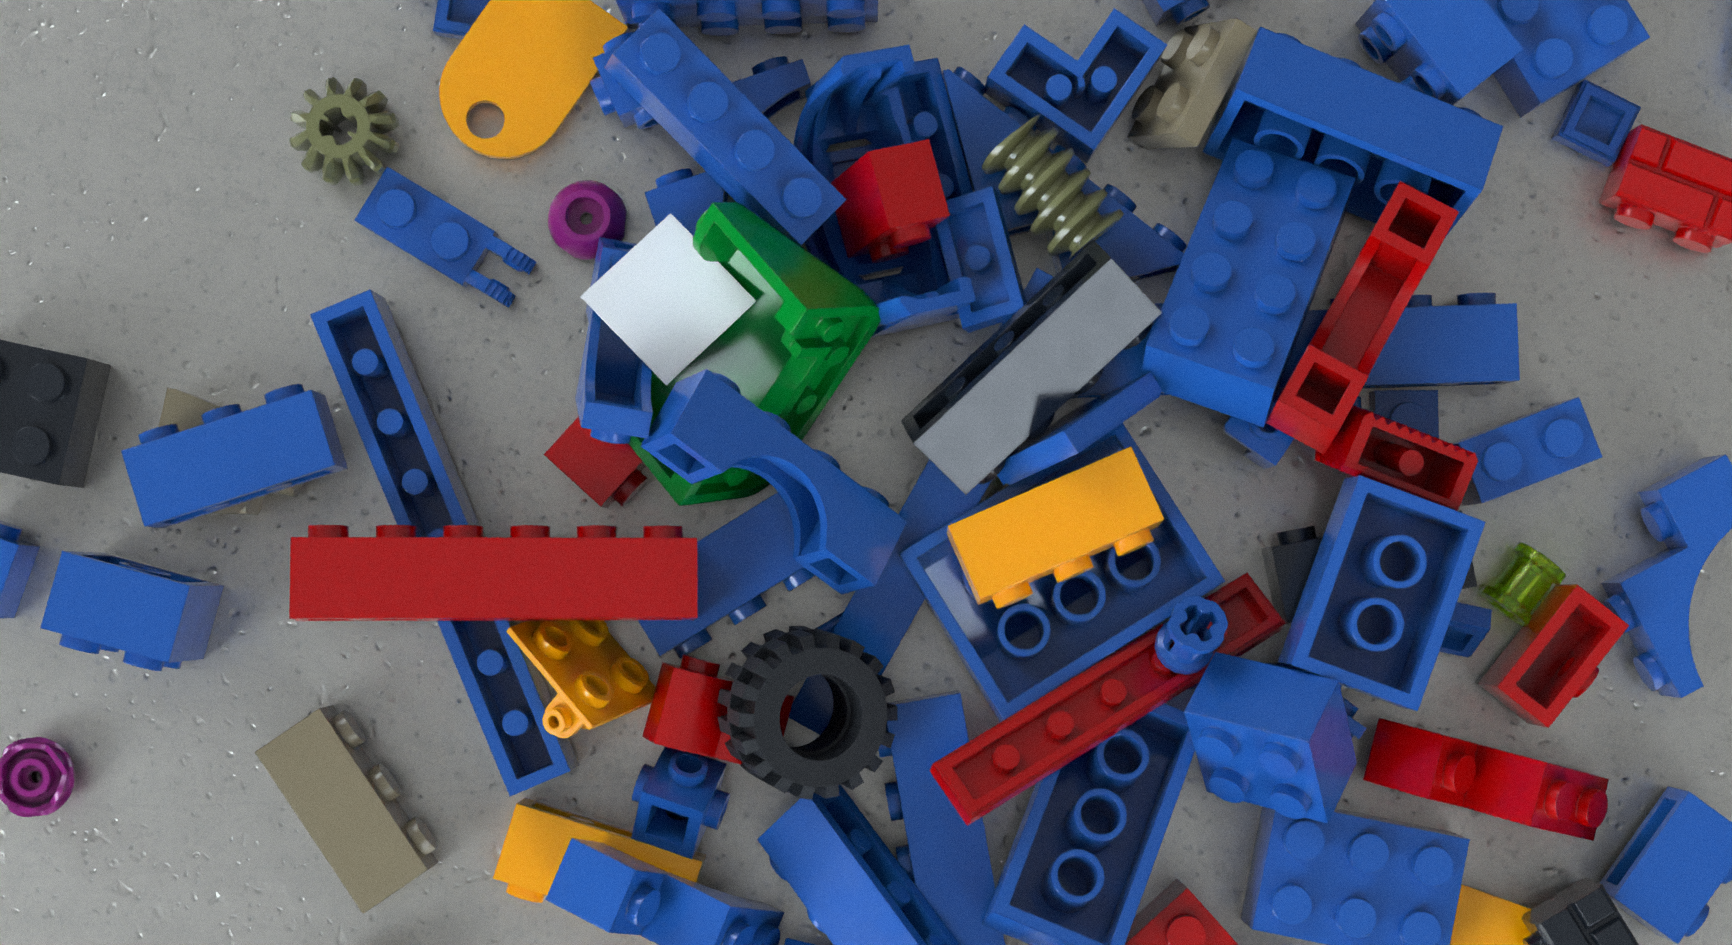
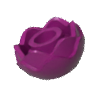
M593 180L577 181L564 187L554 197L548 214L549 232L556 245L571 256L581 260H591L596 258L599 237L623 240L627 210L621 197L605 184ZM586 213L591 214L593 217L590 224H583L581 222V217Z
M33 737L14 741L3 750L2 757L0 758V800L7 805L10 812L21 817L49 815L67 802L75 785V769L70 755L61 745L51 739ZM34 771H38L41 775L38 783L34 782L31 778Z

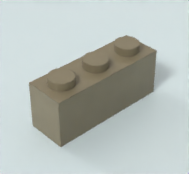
M334 705L317 709L255 751V754L362 914H364L438 864V860L432 853V851L437 849V843L425 823L417 816L410 820L396 798L402 795V792L391 772L382 763L374 767L360 746L366 742V737L356 720L348 711L343 710L338 713Z

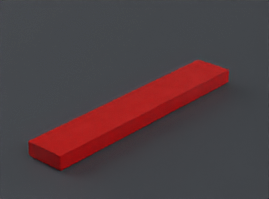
M1248 572L1204 598L1216 602L1225 612L1228 622V628L1224 633V640L1214 650L1213 655L1215 652L1240 657L1280 632L1286 624ZM1210 622L1207 629L1212 626V622ZM1161 624L932 764L930 772L968 826L1200 682L1210 661L1199 672L1188 675L1174 673L1164 667L1158 659L1154 647L1156 635L1163 625Z

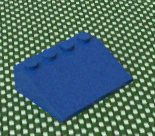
M1123 423L1078 454L1005 487L899 553L900 558L959 658L999 722L1022 710L1170 618L1173 607L1184 597L1194 595L1203 597L1225 582ZM1128 447H1132L1164 517V520L1157 528L1150 530L1154 541L1119 557L1114 547L1090 556L1094 566L1092 569L1060 583H1057L1053 573L1029 583L1033 591L1032 595L1006 607L997 609L993 599L978 605L947 536L948 525Z

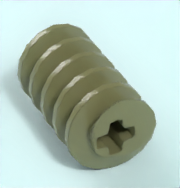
M1039 114L998 144L988 154L982 164V170L985 174H994L1006 169L1007 172L998 185L1000 193L1008 195L1023 190L1014 206L1015 212L1018 215H1024L1038 210L1039 214L1031 225L1030 231L1036 236L1054 230L1056 233L1047 246V252L1050 256H1055L1071 251L1072 254L1069 258L1071 259L1093 240H1097L1123 217L1124 213L1121 209L1100 215L1098 209L1108 193L1104 188L1088 194H1084L1081 191L1091 175L1090 170L1086 168L1071 174L1066 172L1065 169L1074 156L1075 151L1072 148H1068L1053 154L1051 153L1049 148L1059 131L1056 127L1035 133L1032 128L1039 119Z

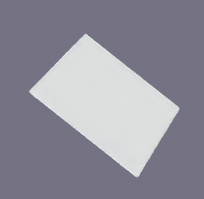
M671 213L580 296L666 386L756 302L719 262L703 260L693 247V235Z

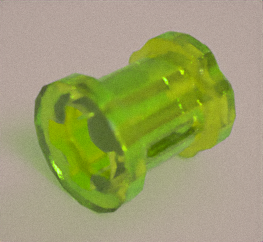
M1518 542L1513 549L1515 555L1513 561L1493 586L1487 585L1480 595L1508 619L1522 627H1526L1532 620L1530 612L1552 584L1560 585L1564 581L1566 574L1545 555L1525 543Z

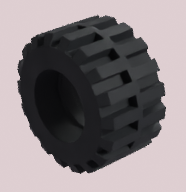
M789 626V632L774 629L764 633L765 643L763 645L750 642L741 650L747 658L745 663L740 666L731 662L725 675L734 679L731 690L720 688L718 703L727 707V714L718 716L720 731L730 735L731 739L725 743L730 754L741 760L742 764L740 766L754 777L783 793L789 792L798 798L812 800L814 793L825 799L839 796L838 785L840 784L853 790L864 783L860 772L864 768L875 772L883 762V760L876 756L881 744L891 748L895 734L886 731L887 721L898 720V706L886 702V696L895 693L890 678L878 674L884 666L877 657L863 652L865 647L854 640L818 628L811 629L805 626ZM821 674L827 680L833 695V712L830 722L823 733L812 742L798 747H789L783 738L780 728V711L783 701L798 682L807 677Z

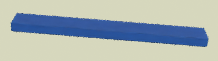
M1037 267L1024 289L1027 302L1054 276ZM930 459L927 462L899 512V515L907 520V523L876 585L855 591L832 632L854 640L865 647L863 652L876 656L884 666L878 673L879 675L883 674L925 600L900 558L899 553L977 506L991 481L985 484H977L965 495ZM813 675L806 678L792 703L789 715L790 719L819 735L826 729L833 712L832 691L823 675Z

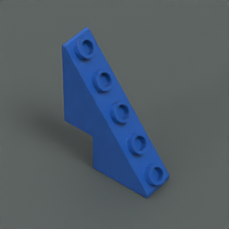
M958 66L954 72L949 69L943 70L942 75L972 191L990 186L995 188L999 195L1009 237L1031 232V225L1039 211L1036 210L1024 215H1018L1014 210V206L1023 190L1002 195L998 190V185L1007 170L1005 169L994 174H985L982 170V164L988 154L1005 138L1028 122L1029 119L1009 105L1003 111L983 96L987 91L984 84L964 68ZM1034 125V127H1033L1032 129H1033L1034 131H1036L1037 128H1036V126ZM1056 145L1053 150L1049 148L1052 154L1066 149L1061 145ZM1074 154L1065 170L1068 174L1087 167ZM1088 178L1081 191L1084 194H1088L1101 188ZM1106 184L1104 189L1108 194L1099 207L1098 212L1100 215L1121 209L1124 215L1095 242L1133 282L1177 271L1184 255L1183 251L1187 247L1186 243L1172 230L1160 223H1157L1152 229L1133 214L1137 206L1126 194L1113 185ZM1054 230L1046 233L1048 244L1056 233ZM1067 251L1052 256L1056 274L1077 255L1069 259L1072 252Z

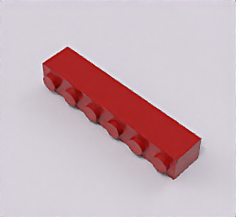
M309 525L308 537H291L289 619L295 621L695 620L698 618L697 538H683L682 526H644L643 538H617L616 526L587 525L577 526V538L550 537V526L543 525L510 526V537H484V527L477 525L443 526V537H416V526L379 525L376 526V537H349V526Z

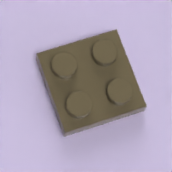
M1238 18L1187 26L1183 30L1177 31L1168 41L1167 47L1161 56V62L1165 65L1154 86L1151 85L1146 88L1135 103L1132 111V118L1135 122L1127 138L1147 150L1198 147L1258 31Z

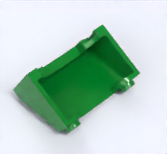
M712 202L709 209L701 215L696 223L693 247L703 260L719 262L756 302L667 386L652 371L651 405L653 414L650 428L674 385L685 378L708 369L713 373L724 375L735 382L740 388L741 395L762 411L773 413L785 420L791 428V433L802 441L876 331L881 321L878 313L879 307L861 288L744 205L730 202ZM631 436L630 443H628L679 506L745 498L755 495L770 485L761 476L740 468H728L723 473L691 484L640 447L644 438Z

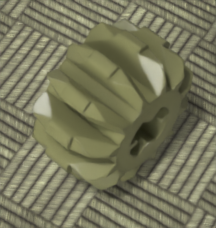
M327 78L325 84L326 97L321 98L311 89L304 90L303 97L312 106L310 112L298 110L290 113L291 121L306 129L293 135L289 139L290 145L297 151H307L301 165L310 173L322 169L323 180L326 183L335 186L345 172L350 183L354 186H359L364 182L362 166L368 165V167L380 175L385 171L386 167L376 157L379 151L396 153L398 151L399 144L394 139L383 134L398 127L400 124L399 119L394 113L383 112L388 102L387 97L379 90L367 95V85L361 79L354 78L344 92L342 85L336 78ZM349 120L357 130L356 133L348 131V135L352 139L345 144H341L333 137L334 130L341 133L342 130L338 127V124Z

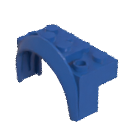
M910 45L844 55L822 78L805 91L807 102L799 117L793 145L830 183L868 151L929 139L945 199L949 200L973 192L938 58L914 62ZM860 139H866L872 143L860 147L826 152L830 145ZM836 212L804 242L808 252L861 288L879 307L878 313L881 321L872 337L960 319L958 310L976 301L971 278L963 276L950 282L936 226L930 229L931 238L929 240L908 246L909 253L907 255L880 263H872L870 254L852 258L847 257ZM901 270L900 273L869 280L863 279L864 277Z

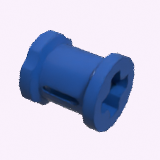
M1198 595L1184 597L1178 601L1171 611L1169 621L1162 625L1155 638V651L1164 667L1174 673L1183 675L1194 674L1205 668L1213 656L1214 650L1224 640V633L1228 628L1225 612L1216 602L1206 600ZM1210 622H1212V626L1207 629Z

